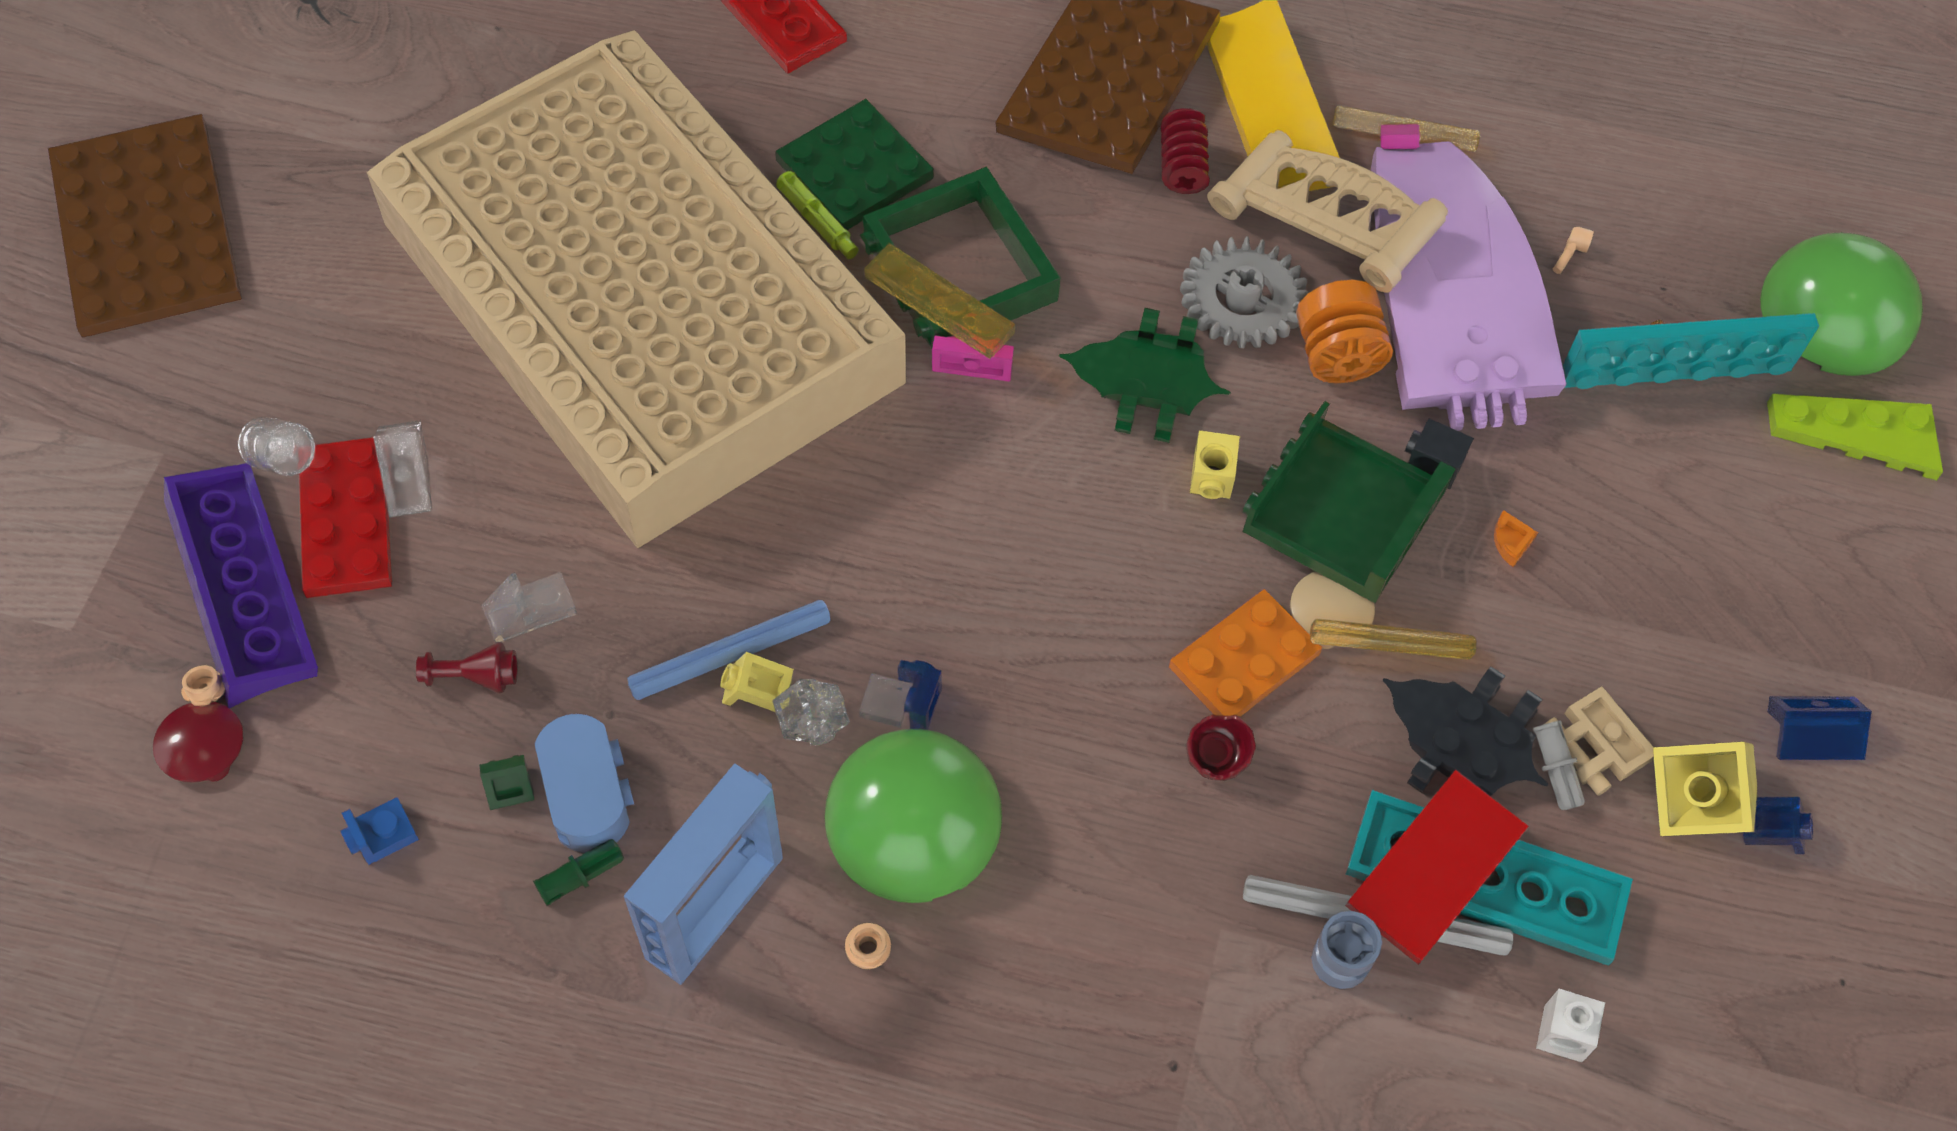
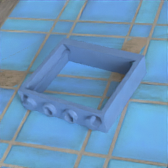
M734 763L623 896L645 960L680 985L783 859L772 784L761 773L757 776L753 772H747ZM741 835L742 838L737 842L733 849L728 853V855L723 859L719 866L709 876V878L700 887V889L691 898V900L686 904L682 911L676 916V913L681 908V906L686 902V900L691 896L695 889L700 885V883L705 879V877L714 868L718 861L723 857V855L728 851L732 844Z

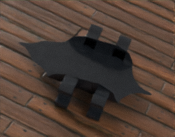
M1491 666L1472 693L1454 681L1438 683L1423 679H1413L1398 682L1387 678L1383 679V682L1392 693L1395 712L1407 728L1409 744L1421 757L1410 773L1412 776L1407 784L1421 793L1426 789L1438 771L1449 778L1455 770L1489 796L1493 795L1501 787L1515 781L1527 780L1542 786H1548L1547 781L1534 768L1532 761V746L1536 735L1526 729V726L1537 713V708L1543 699L1527 690L1509 717L1489 705V703L1501 688L1500 683L1505 678V675Z

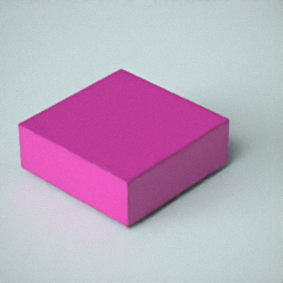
M1419 124L1381 125V148L1417 149L1419 147Z

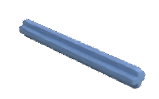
M817 600L633 674L627 678L628 686L636 700L643 699L734 662L746 652L754 654L828 624L830 622L829 610L823 600Z

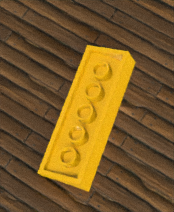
M1263 0L1241 11L1220 17V22L1206 46L1247 156L1255 150L1268 134L1280 130L1286 133L1292 140L1293 146L1291 148L1314 151L1340 158L1278 1ZM1293 167L1282 169L1279 174L1278 189L1304 179L1307 174L1296 173V169ZM1315 181L1310 185L1309 191L1330 187H1327L1324 181Z

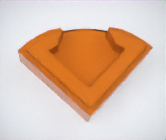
M1503 510L1494 529V541L1502 558L1514 567L1534 542L1539 532Z

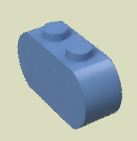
M570 714L559 717L546 725L535 741L551 818L559 841L569 849L581 853H586L610 839L617 843L625 834L630 823L626 806L634 804L628 778L619 780L616 767L624 765L618 739L609 741L605 725L591 716Z

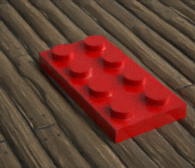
M382 436L298 447L302 590L306 598L392 587L386 449Z

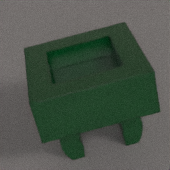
M514 755L511 758L498 761L492 760L479 765L480 776L490 810L535 800L524 755Z

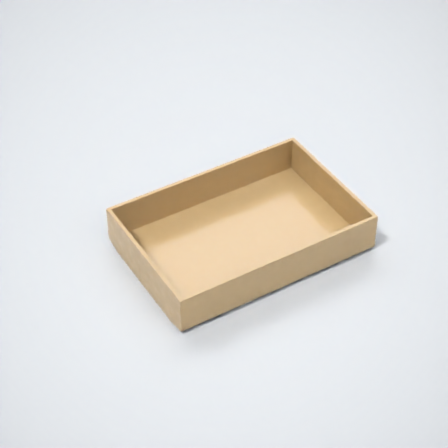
M635 30L602 40L399 147L367 172L386 227L637 549L906 383L905 333Z

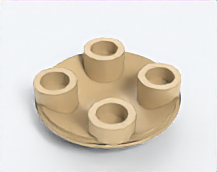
M1313 572L1301 579L1294 588L1290 599L1292 617L1322 646V649H1330L1335 645H1345L1360 639L1371 627L1375 615L1373 602L1318 572Z

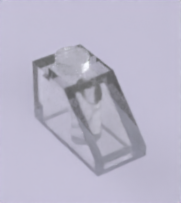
M421 420L379 426L373 438L389 517L432 511L429 463Z

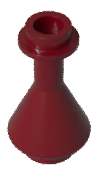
M497 642L463 660H434L431 652H426L425 656H418L416 660L417 681L425 682L427 687L432 686L434 678L463 677L501 694L505 691L506 685H515L517 682L518 662L516 651L506 650L502 642Z

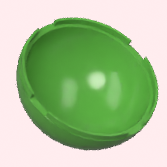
M1826 233L1811 237L1790 248L1775 262L1768 272L1762 286L1760 298L1763 317L1815 313L1819 328L1801 356L1822 366L1821 371L1846 376L1876 373L1897 362L1914 342L1920 328L1923 313L1921 290L1916 276L1907 262L1886 244L1871 237L1855 233Z
M903 729L885 733L869 740L856 749L841 765L831 783L826 799V836L840 867L855 883L879 897L897 902H929L934 898L966 887L976 879L989 863L997 847L1002 829L1000 795L993 776L986 765L969 747L960 741L931 730Z

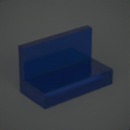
M1769 696L1767 712L1780 724L1776 755L1779 760H1865L1872 711L1854 696Z

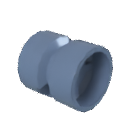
M1355 911L1340 912L1327 921L1314 945L1311 956L1313 969L1319 979L1327 985L1338 989L1353 988L1362 983L1378 958L1382 946L1381 933L1374 921L1366 915Z

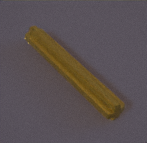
M1342 105L1336 106L1332 125L1336 128L1380 136L1381 125L1419 124V143L1450 141L1460 150L1475 152L1480 142V131L1476 129Z
M1315 619L1310 626V641L1314 644L1467 660L1471 659L1477 650L1476 637L1470 634Z

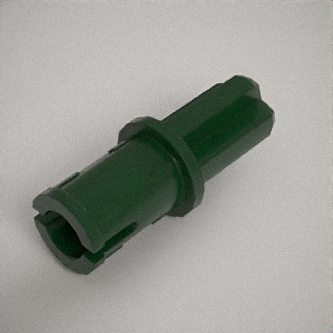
M610 839L575 859L572 855L569 856L567 863L549 874L534 880L533 883L546 906H549L562 896L581 886H584V888L589 887L588 881L621 863L624 860V856L618 844L613 839Z

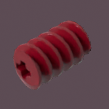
M1191 108L1171 111L1165 115L1160 127L1162 145L1161 179L1169 190L1180 194L1199 193L1205 190L1210 182L1208 175L1209 141L1207 139L1208 128L1204 124L1205 115Z

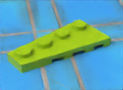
M1772 394L1767 401L1771 436L1822 450L1825 446L1841 449L1845 452V456L1859 460L1864 456L1886 462L1885 467L1903 471L1905 467L1922 471V477L1936 481L1943 473L1932 404Z

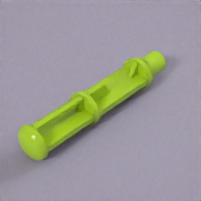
M787 171L781 174L776 182L778 190L788 198L801 215L810 222L834 250H840L847 259L854 258L859 252V248L851 241L850 233L799 180L794 172Z

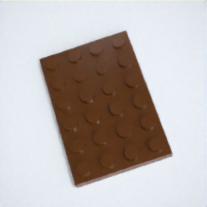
M1071 0L996 120V133L1133 174L1159 129L1161 121L1167 115L1219 24L1220 10L1186 0Z
M202 114L48 148L76 327L82 338L242 300L207 125Z

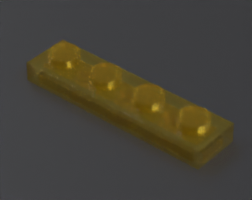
M890 243L864 268L866 279L989 359L1015 334V324Z

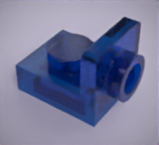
M900 660L897 668L898 684L910 688L904 705V712L909 713L910 729L928 730L942 691V670L936 669L925 661L915 660L909 662Z
M1757 797L1754 832H1743L1745 845H1792L1795 854H1805V840H1813L1812 813L1804 812L1800 797Z

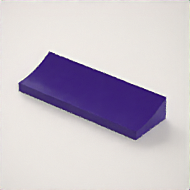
M250 463L164 477V503L215 668L220 673L225 687L224 697L228 708L278 687L317 677L318 666Z

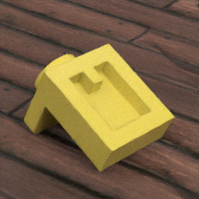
M746 652L734 664L729 663L724 670L720 684L721 688L725 689L722 703L731 706L740 699L779 713L786 706L794 669Z

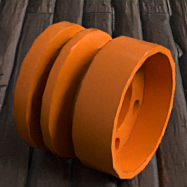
M1353 279L1334 281L1316 288L1299 302L1296 315L1301 335L1306 342L1305 351L1308 356L1309 367L1315 378L1323 382L1335 384L1354 382L1375 374L1390 362L1393 348L1389 339L1388 329L1383 321L1384 314L1379 296L1374 286L1365 281Z

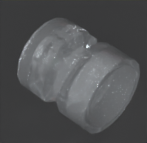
M262 416L252 419L247 423L239 435L238 447L240 455L248 465L255 469L279 475L293 476L308 468L314 458L315 443L313 436L306 427L299 423Z

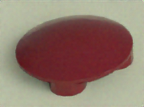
M211 701L210 704L205 706H194L192 703L185 704L172 711L159 725L153 740L155 761L166 775L178 781L190 783L205 780L219 781L227 776L230 766L240 753L244 738L243 725L237 715L221 703Z

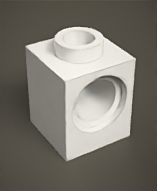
M1558 989L1544 1006L1536 1049L1583 1062L1597 1047L1605 1002Z

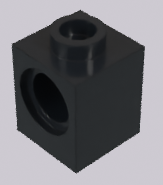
M1429 418L1422 432L1413 431L1404 452L1411 454L1408 461L1409 464L1430 475H1433L1441 461L1455 468L1456 470L1447 488L1451 489L1474 438Z

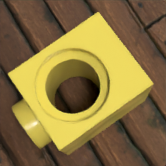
M1199 430L1194 452L1190 493L1200 494L1209 499H1230L1236 477L1240 436ZM1208 466H1215L1221 470H1213Z

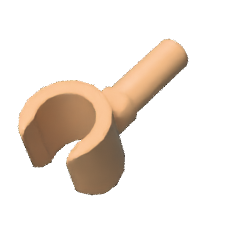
M1574 227L1572 229L1564 252L1553 267L1555 273L1561 274L1575 250L1587 253L1594 231L1581 227Z

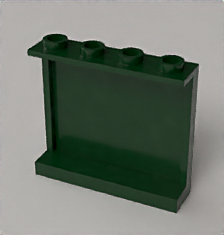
M1324 401L1316 414L1309 412L1306 415L1298 431L1301 434L1298 440L1290 438L1280 456V459L1283 461L1279 467L1272 464L1268 469L1261 484L1264 487L1260 493L1253 491L1249 496L1242 513L1248 515L1242 532L1376 603L1444 496L1456 469L1441 461L1433 475L1422 471L1325 420L1330 403Z

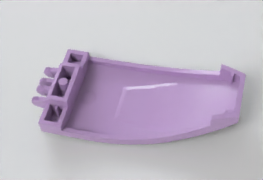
M1450 141L1419 144L1417 149H1383L1376 147L1371 165L1372 172L1395 185L1415 203L1421 205L1422 202L1435 198L1441 201L1448 210L1445 223L1401 271L1402 278L1389 293H1384L1398 365L1395 374L1402 410L1427 407L1447 409L1450 428L1459 431L1464 427L1462 407H1470L1475 428L1481 429L1486 427L1487 417H1489L1491 427H1501L1504 420L1502 404L1509 403L1514 424H1526L1527 408L1525 406V399L1558 396L1566 386V380L1543 280L1531 247L1517 218L1504 197L1500 195L1487 176L1467 155ZM1383 208L1374 210L1376 229L1394 223L1401 217L1397 214L1389 215L1388 211Z

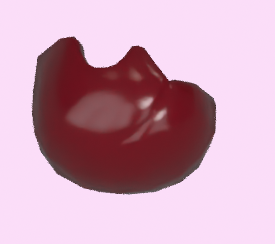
M1212 714L1193 726L1185 747L1189 764L1202 777L1215 781H1226L1237 777L1249 767L1256 749L1253 730L1241 717L1235 714L1230 716Z

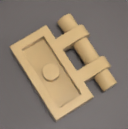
M1602 686L1569 706L1564 713L1573 724L1566 729L1563 725L1561 726L1571 757L1577 758L1578 761L1573 763L1577 770L1578 780L1583 785L1588 784L1597 796L1603 794L1612 786L1602 774L1606 769L1609 768L1618 780L1622 781L1654 760V747ZM1553 717L1545 724L1558 721V719ZM1584 737L1598 756L1590 759L1577 744V741Z

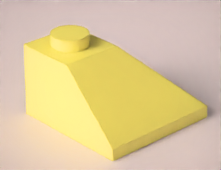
M1731 742L1653 748L1660 836L1754 832L1757 779L1753 744Z

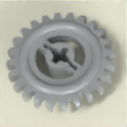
M1248 236L1245 237L1241 249H1237L1233 237L1229 238L1226 251L1222 249L1217 240L1213 244L1212 255L1208 249L1203 247L1200 251V259L1192 257L1189 265L1190 268H1186L1183 272L1184 281L1181 283L1180 292L1184 296L1181 304L1188 309L1187 317L1199 319L1198 330L1205 331L1209 329V338L1214 340L1221 336L1223 337V344L1228 346L1234 340L1237 341L1239 348H1245L1247 342H1251L1255 348H1260L1262 340H1265L1268 344H1275L1277 336L1281 338L1288 337L1290 329L1299 326L1296 315L1298 304L1309 293L1305 290L1307 279L1305 277L1299 278L1301 266L1297 265L1288 270L1292 260L1291 254L1278 261V245L1269 254H1265L1264 239L1260 241L1255 250H1251ZM1264 284L1268 287L1272 300L1262 295ZM1216 290L1226 295V304L1233 312H1230L1221 305L1216 296ZM1254 311L1257 312V314L1247 315L1253 313Z

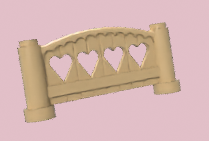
M1280 130L1268 134L1226 181H1219L1208 192L1207 198L1211 206L1227 219L1235 220L1249 205L1364 259L1359 267L1362 277L1367 283L1374 286L1376 290L1384 293H1389L1402 278L1401 271L1445 223L1446 216L1448 215V210L1441 201L1430 198L1419 205L1383 177L1355 163L1323 153L1291 148L1293 146L1292 140L1286 133ZM1293 167L1296 169V173L1307 174L1304 179L1278 189L1279 174L1282 169ZM1324 181L1327 187L1335 186L1338 188L1336 192L1308 203L1309 187L1313 182ZM1352 194L1359 201L1366 200L1369 202L1364 208L1338 217L1340 200L1345 195ZM1383 208L1388 211L1389 215L1397 214L1401 216L1398 221L1370 232L1371 214L1374 210Z

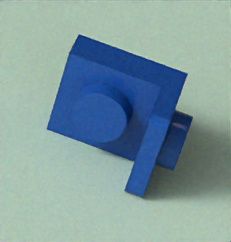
M398 797L356 818L351 809L342 812L348 827L340 830L351 854L353 855L360 851L368 865L419 840Z

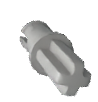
M1560 720L1534 727L1533 730L1536 733L1546 765L1542 767V770L1548 771L1559 808L1561 810H1568L1583 805L1585 799L1573 764L1578 761L1577 758L1571 757Z

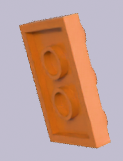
M1263 589L1170 660L1169 668L1213 714L1225 716L1235 714L1241 717L1318 657L1322 646Z

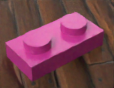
M934 336L932 371L1010 382L1013 369L1014 346L1003 345L994 341L978 342L964 340L957 336Z

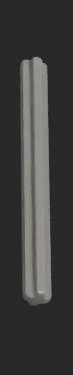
M1249 875L1245 880L1243 899L1247 902L1327 919L1340 912L1351 911L1345 906L1352 897L1349 895ZM1456 918L1437 942L1506 956L1513 946V931L1507 928Z

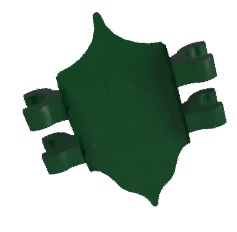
M1144 308L1139 330L1124 331L1113 340L1089 344L1073 353L1059 354L1060 358L1068 361L1073 366L1077 375L1082 380L1099 391L1102 398L1120 401L1114 430L1117 432L1130 434L1137 405L1160 410L1154 440L1170 443L1176 413L1190 416L1194 407L1204 398L1216 394H1231L1229 390L1216 385L1208 376L1204 365V351L1198 343L1194 342L1199 321L1196 318L1183 316L1179 336L1156 333L1160 311Z

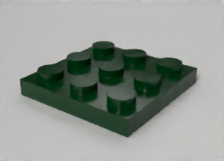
M866 98L775 151L776 161L786 172H794L799 180L821 201L824 207L846 230L862 222L864 215L889 206L934 178V168Z

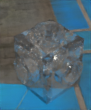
M799 679L772 700L784 739L810 742L812 745H822L832 741L836 736L835 734L850 723L844 705V698L837 684L818 682L816 679Z

